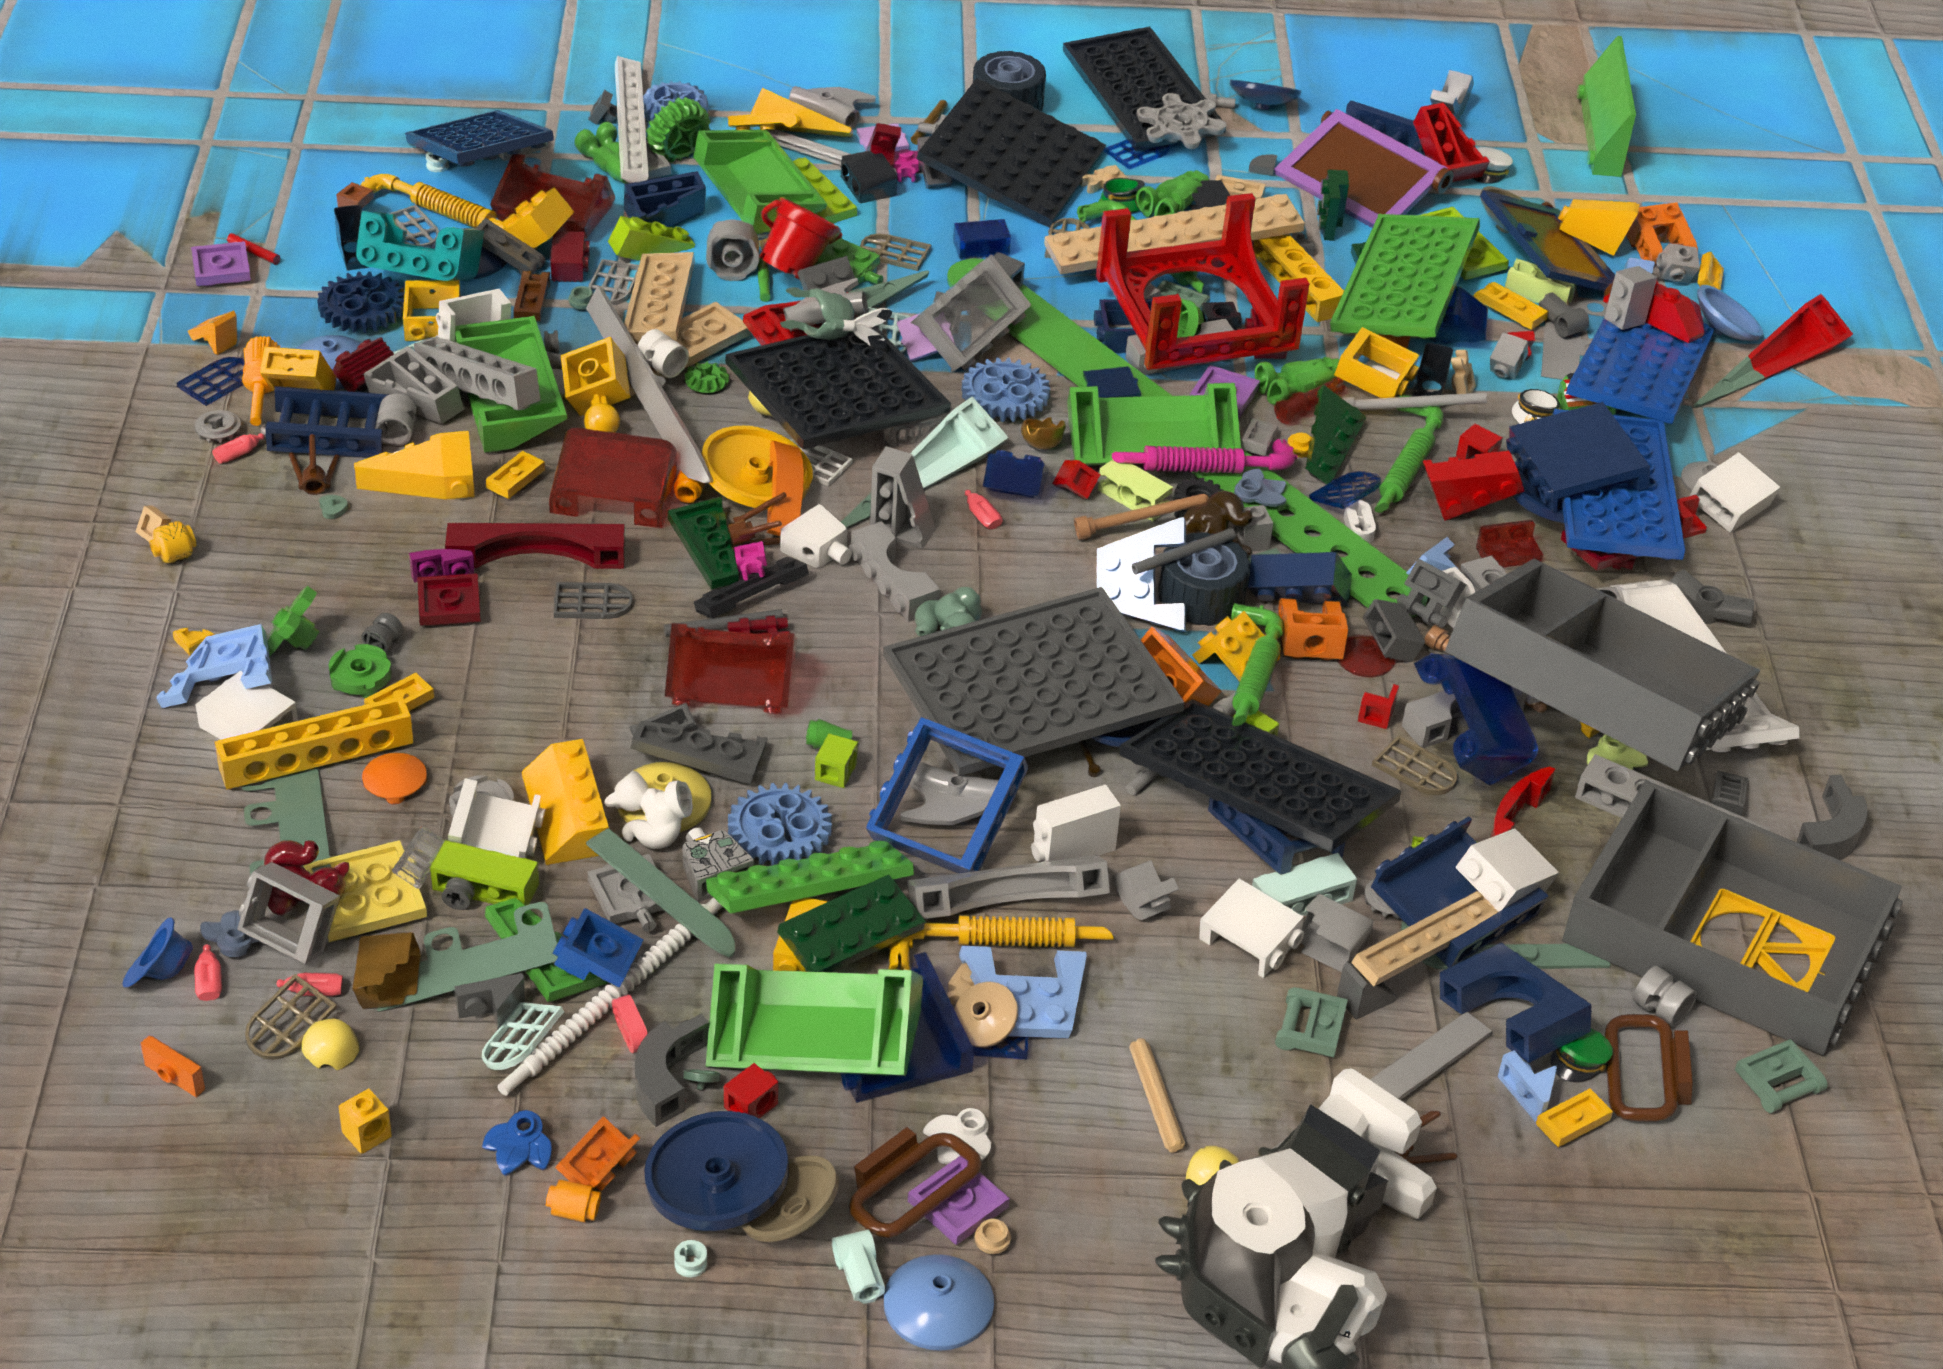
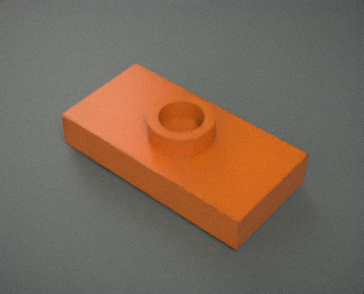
M149 1035L141 1042L145 1066L155 1071L163 1081L174 1083L196 1098L205 1091L201 1066L153 1036Z

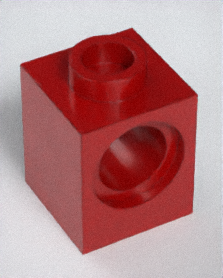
M755 1063L724 1085V1108L727 1111L746 1113L760 1119L778 1105L777 1079L771 1072L764 1071Z

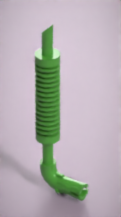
M1099 199L1098 202L1079 206L1077 208V215L1079 220L1086 222L1102 217L1103 211L1125 209L1128 207L1116 201H1103V199ZM1198 271L1170 274L1180 285L1190 284L1197 292H1203L1204 283L1197 277Z
M1402 394V396H1400V397H1412V396ZM1439 406L1397 408L1398 411L1427 417L1425 420L1426 425L1424 428L1416 429L1412 433L1380 485L1379 491L1382 497L1374 509L1375 512H1383L1388 509L1391 502H1399L1423 465V460L1427 458L1435 444L1433 433L1443 423L1444 414Z
M1234 603L1231 620L1245 611L1257 626L1266 627V636L1260 637L1255 641L1233 697L1232 704L1236 710L1232 721L1233 726L1242 725L1248 715H1253L1258 711L1281 651L1277 638L1282 636L1284 630L1283 620L1275 612L1264 609L1263 605L1259 608Z

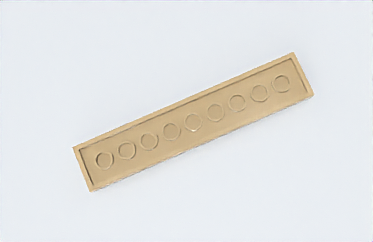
M1277 194L1271 197L1256 199L1251 240L1304 231L1305 222L1287 194ZM1226 204L1203 207L1186 212L1180 211L1174 214L1154 216L1146 219L1131 220L1127 252L1221 240ZM1101 226L1045 236L1044 245L1060 275L1097 268Z

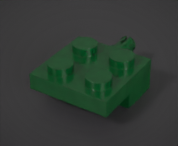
M1327 169L1326 178L1321 180L1320 192L1323 194L1322 200L1318 201L1317 215H1320L1319 230H1323L1324 240L1334 241L1336 227L1343 226L1349 189L1348 170Z

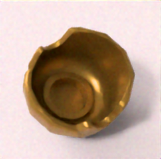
M1051 417L1043 421L1028 418L1022 423L1021 434L1024 440L1035 448L1052 449L1061 442L1066 425L1063 420H1060L1059 424L1055 425Z

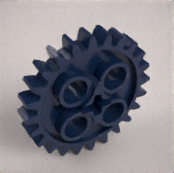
M359 271L356 276L347 273V278L345 279L337 276V282L328 281V287L322 286V292L318 293L317 303L320 317L325 319L326 324L332 322V328L341 326L343 332L348 328H352L353 333H356L358 329H362L364 333H367L368 328L378 331V326L381 325L384 328H388V322L397 323L396 317H403L404 287L399 286V281L392 282L391 276L383 279L382 273L372 276V272L369 271L366 276H362Z

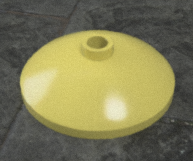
M655 762L633 770L637 771L644 778L648 788L665 791L669 782L679 780L687 783L692 795L693 808L690 816L682 819L680 832L697 825L709 812L711 807V789L706 779L696 770L673 762ZM617 809L620 816L627 823L636 819L647 821L643 809L637 811Z

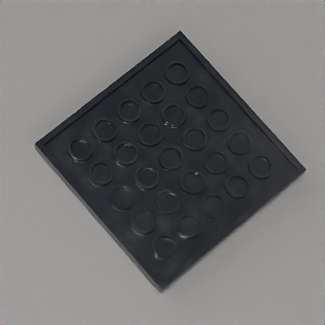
M976 78L919 150L916 159L1050 228L1081 185L1082 177L1089 174L1106 148V144L1078 131L1073 126L1055 119L1052 115L1045 114L1032 105L1012 97L1009 93L1002 92L989 83Z
M876 326L871 327V329L883 336L887 343L885 349L871 347L855 335L854 332L850 331L846 336L836 340L817 339L804 335L728 353L725 358V364L802 449L814 448L819 445L838 442L854 436H862L866 433L885 430L893 426L912 423L950 412L951 402Z

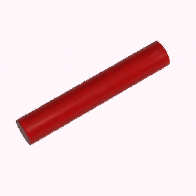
M230 233L227 237L228 243L245 241L247 252L274 265L280 262V255L233 233Z

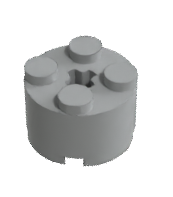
M740 220L718 221L710 230L707 237L706 260L709 268L717 273V276L721 279L728 281L742 280L757 268L759 262V239L753 225Z

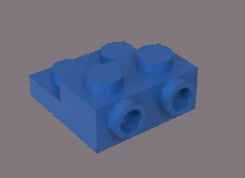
M584 908L579 919L571 917L563 935L567 936L568 939L561 936L552 953L558 957L554 965L582 980H585L587 974L591 972L602 980L620 987L644 939Z

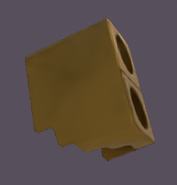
M413 932L361 936L352 989L362 1009L399 1005L404 1002L406 995L416 994L421 953Z

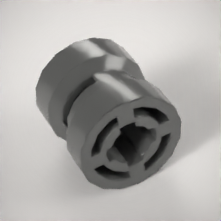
M381 613L374 619L373 625L367 627L362 633L363 644L377 646L386 653L391 648L392 642L398 640L403 634V625L394 615Z

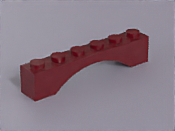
M447 523L445 549L471 551L474 568L507 556L542 553L569 557L583 562L594 569H624L625 524Z

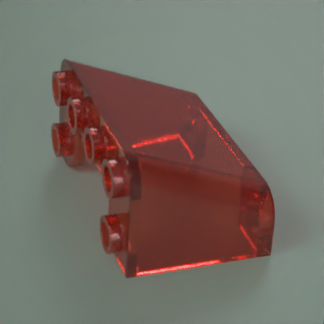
M583 428L569 429L565 433L549 497L550 513L578 517V495L633 502L634 525L663 528L675 493L674 483L677 478V452L675 446L667 440ZM561 498L568 499L571 502V506L563 507L559 505ZM650 509L655 512L656 517L652 519L646 518L642 515L641 510Z

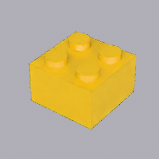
M555 187L546 193L541 190L531 198L532 202L530 203L527 200L522 202L515 208L517 214L513 213L502 222L504 225L502 229L533 249L549 240L574 213Z

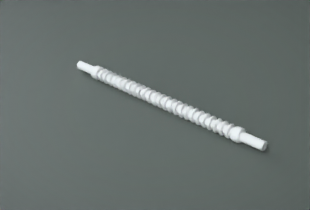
M714 897L708 903L701 904L713 915L723 907ZM677 924L675 929L669 931V935H664L662 940L657 941L656 946H651L650 951H646L643 957H639L637 962L632 963L620 987L613 984L606 985L605 991H600L598 996L592 998V1002H587L585 1008L579 1009V1014H573L572 1019H567L565 1025L559 1026V1031H553L552 1037H546L545 1043H540L538 1048L532 1051V1054L520 1062V1066L498 1084L497 1088L500 1093L507 1096L526 1078L536 1076L542 1070V1066L548 1065V1060H554L555 1054H561L562 1048H568L569 1043L575 1041V1037H580L582 1031H587L589 1025L595 1024V1019H601L602 1014H606L608 1008H612V999L628 994V991H633L634 985H639L641 980L647 978V974H652L654 969L659 968L660 963H665L666 958H670L673 952H677L679 947L685 945V941H690L691 936L695 935L682 924Z

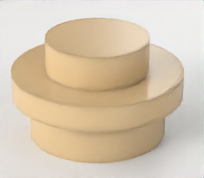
M988 1219L982 1222L976 1229L975 1243L981 1251L988 1254H998L1009 1247L1011 1233L1004 1222L998 1219Z

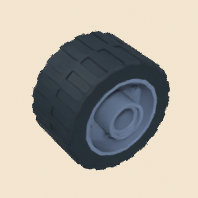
M997 51L982 56L976 61L973 67V82L976 78L985 81L996 89L1009 93L1012 97L1032 105L1039 111L1043 110L1046 71L1044 65L1039 60L1021 52Z
M1206 532L1190 533L1186 535V544L1213 534ZM1231 540L1162 565L1158 588L1159 600L1162 604L1184 603L1186 606V622L1193 624L1214 625L1220 623L1227 616L1231 619L1234 603L1245 605L1250 572L1248 554L1239 544ZM1167 547L1165 548L1164 552L1172 550L1177 547Z

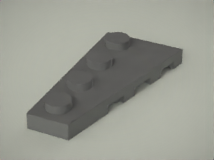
M640 720L632 738L630 749L724 776L735 781L751 784L766 748L768 738L757 736L756 741L742 739V734L728 733V737L710 735V730L700 728L692 732H686L678 725Z

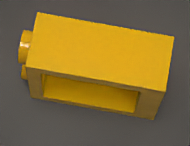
M460 280L405 281L403 309L405 341H420L438 335L436 316H413L414 309L439 308V301L461 297Z
M1362 327L1341 355L1334 375L1379 398H1394L1397 395L1402 396L1409 385V381L1412 382L1415 379L1419 369L1416 363L1420 355ZM1363 355L1400 373V376L1396 380L1359 362L1358 359Z
M264 347L260 374L273 392L275 386L335 390L337 377L320 351Z

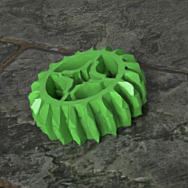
M685 97L683 99L677 98L675 102L669 100L666 107L661 106V111L654 113V120L649 121L651 127L646 130L648 133L646 140L654 154L663 155L670 163L675 159L681 161L683 157L688 158L689 154L694 153L698 130H711L708 126L711 122L708 117L709 114L693 99Z

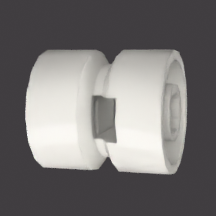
M658 329L648 331L641 338L637 346L648 365L667 378H674L684 370L689 359L687 348Z

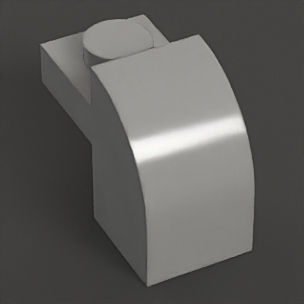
M1151 860L1124 870L1112 877L1123 904L1135 918L1140 920L1171 909L1168 895L1179 890L1174 877L1160 882Z

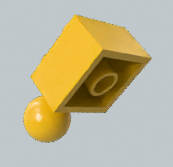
M608 337L561 355L565 397L580 416L585 415L584 425L588 433L599 439L611 437L619 428V414L611 405L630 398L625 355L615 341Z

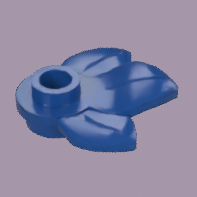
M528 1110L519 1111L507 1123L492 1127L487 1132L482 1144L483 1149L497 1151L496 1161L504 1176L518 1169L527 1160L536 1168L545 1170L552 1154L551 1141L542 1133L543 1124L541 1118L535 1112ZM528 1122L531 1124L527 1130L522 1131L518 1129L522 1123Z

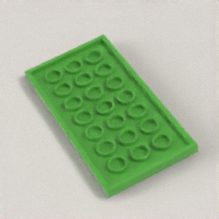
M1378 214L1330 321L1331 332H1341L1343 334L1358 333L1363 327L1376 334L1393 335L1395 337L1417 336L1420 338H1436L1480 228L1479 218Z

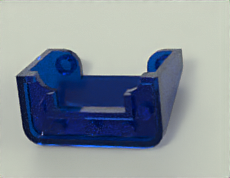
M1430 654L1414 663L1420 678L1430 685L1441 684L1445 693L1449 695L1454 693L1467 722L1469 730L1459 735L1453 745L1454 756L1461 769L1488 785H1492L1535 759L1538 754L1537 741L1510 685L1450 654Z

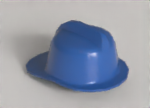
M172 917L167 918L160 925L148 946L129 968L123 979L122 985L124 988L132 986L143 976L160 980L169 979L178 974L184 967L193 950V945L174 930L175 921Z

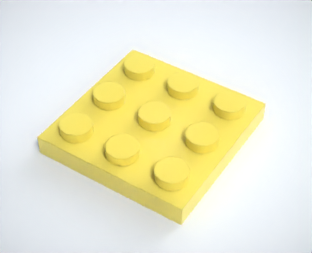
M400 840L303 865L307 871L313 873L312 868L331 864V867H335L342 862L349 863V871L344 877L346 889L335 911L328 935L329 942L427 917L425 903Z

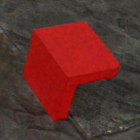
M1475 423L1460 435L1456 457L1463 460L1469 459L1476 452L1480 454L1500 452L1503 437Z
M1065 460L1052 484L1056 487H1066L1081 498L1088 499L1101 474L1080 460Z
M1697 495L1677 499L1683 539L1703 534L1707 529L1705 524L1696 516L1700 501Z
M1393 684L1389 698L1364 692L1357 722L1387 729L1396 706L1399 685Z

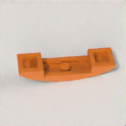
M772 440L770 443L769 465L773 466L772 498L783 492L787 496L769 507L767 523L781 521L782 525L767 530V533L781 536V528L800 517L804 482L803 460L799 447Z

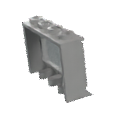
M990 255L971 269L910 323L921 329L952 368L950 371L953 372L959 367L965 370L976 361L974 355L985 353L993 346L990 342L992 339L996 338L999 340L1010 331L1007 327L1009 324L1016 325L1026 317L1024 311L1031 304L993 255Z

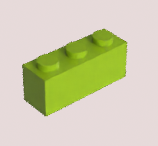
M447 840L444 841L430 867L432 890L443 892L449 879L455 877L463 878L469 881L475 888L473 900L490 904L516 898L525 906L529 905L539 886L537 861Z

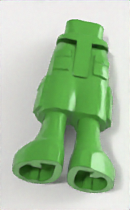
M604 122L598 127L596 136L588 129L581 130L574 140L576 149L583 155L592 157L595 165L608 172L613 179L629 184L624 179H621L619 142H615L618 134L616 127L611 122Z
M1198 170L1194 172L1187 171L1172 180L1169 179L1161 183L1156 189L1144 186L1136 193L1137 205L1147 217L1153 213L1154 216L1178 213L1192 204L1194 199L1191 194L1198 193L1196 188L1201 187V181L1209 180V177Z
M1323 357L1322 359L1318 358L1303 362H1290L1281 367V373H1276L1273 365L1264 361L1256 365L1255 379L1260 380L1259 391L1261 394L1267 393V401L1270 404L1279 405L1285 403L1292 395L1302 397L1319 390L1323 384L1327 386L1336 382L1339 377L1334 374L1339 359Z

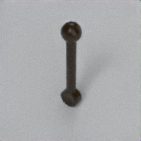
M1085 740L1079 741L1089 765V776L1098 777L1101 771L1100 766L1094 763Z

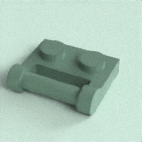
M1294 987L1289 989L1286 996L1287 1009L1282 1029L1277 1032L1275 1038L1276 1046L1282 1050L1297 1048L1334 1057L1348 999ZM1304 1006L1310 1007L1305 1033L1295 1031L1300 1009Z
M1791 1039L1737 1061L1735 1071L1760 1098L1762 1107L1768 1113L1778 1111L1782 1108L1783 1104L1808 1093L1817 1094L1827 1089L1825 1076ZM1798 1075H1802L1806 1079L1778 1092L1772 1088Z

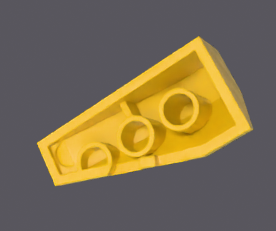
M764 88L761 89L750 113L751 115L792 112L799 116L801 124L797 129H790L785 125H775L776 130L851 138L854 134L852 128Z
M468 431L438 433L430 436L429 441L415 445L413 442L405 445V449L392 454L384 452L354 463L357 489L438 499L475 497Z

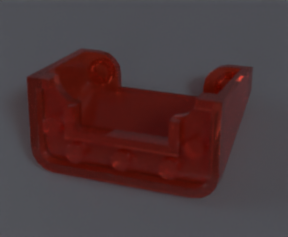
M512 154L490 203L492 210L496 212L497 219L500 221H504L513 213L516 215L515 208L525 200L529 203L532 202L531 198L541 190L546 193L555 187L574 211L556 232H585L586 239L612 208L615 195L607 176L595 173L593 180L586 177L584 182L542 172L540 165L535 164L534 167L527 165L524 162L526 159L525 155Z
M671 624L664 696L672 699V705L679 706L687 703L690 706V701L762 707L764 708L763 713L782 714V709L789 708L797 648V637L794 633L779 632V635H775V638H773L771 633L754 634L708 630L704 627H698L696 631V628L687 627V624Z

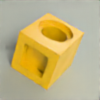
M369 1088L338 1105L342 1133L361 1154L392 1137L389 1110Z

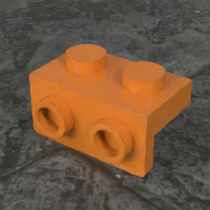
M603 1116L555 1168L570 1182L592 1186L593 1189L596 1187L602 1191L616 1176L611 1172L618 1163L623 1168L637 1153L633 1146L640 1137L635 1133L628 1139Z

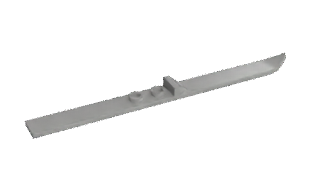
M597 286L586 309L603 338L611 337L624 353L628 381L676 463L688 478L703 483L713 482L699 448L663 390L666 382L665 378L654 375L602 287Z
M1466 1012L1370 1080L1401 1100L1491 1036L1492 1030Z

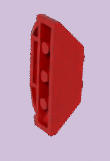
M1656 281L1646 323L1687 343L1703 337L1704 326L1700 305L1680 294L1679 290L1667 288ZM1610 294L1604 296L1603 302L1608 304Z

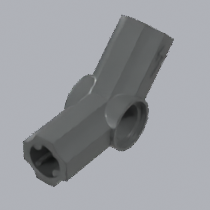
M1684 569L1676 572L1675 576L1669 581L1678 586L1705 624H1712L1717 619L1748 625L1751 623L1754 609L1753 599L1724 595L1717 587L1711 585L1704 586Z

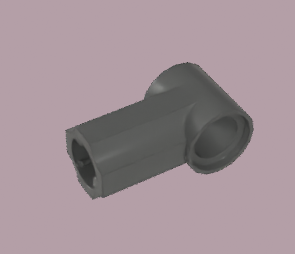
M1553 292L1546 294L1539 302L1540 307L1549 311L1547 317L1554 322V328L1559 336L1567 337L1588 329L1589 317L1584 309L1571 308Z

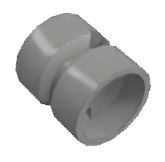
M391 394L382 399L375 429H382L383 443L386 445L399 447L405 445L411 439L417 409L414 401L408 396Z
M1656 965L1647 971L1638 983L1633 994V1001L1648 1011L1656 1010V1016L1664 1019L1670 1026L1675 1027L1686 1017L1697 997V991L1681 981L1674 983L1673 976Z

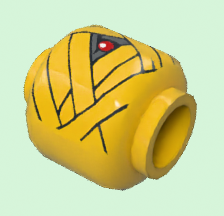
M180 521L156 527L153 531V539L149 540L154 557L160 556L165 563H173L190 557L193 553V548L197 546L191 527L189 525L185 526Z

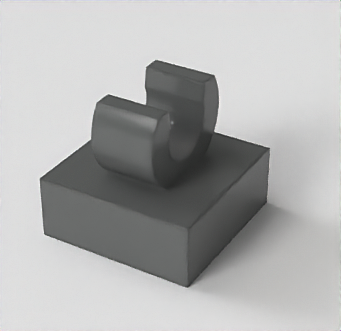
M606 90L602 92L592 107L588 118L589 121L597 125L601 118L611 123L617 117V106L610 103L613 94Z

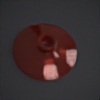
M1369 635L1347 637L1343 659H1337L1338 663L1346 671L1361 677L1385 675L1392 670L1395 664L1394 658L1384 657L1374 637Z

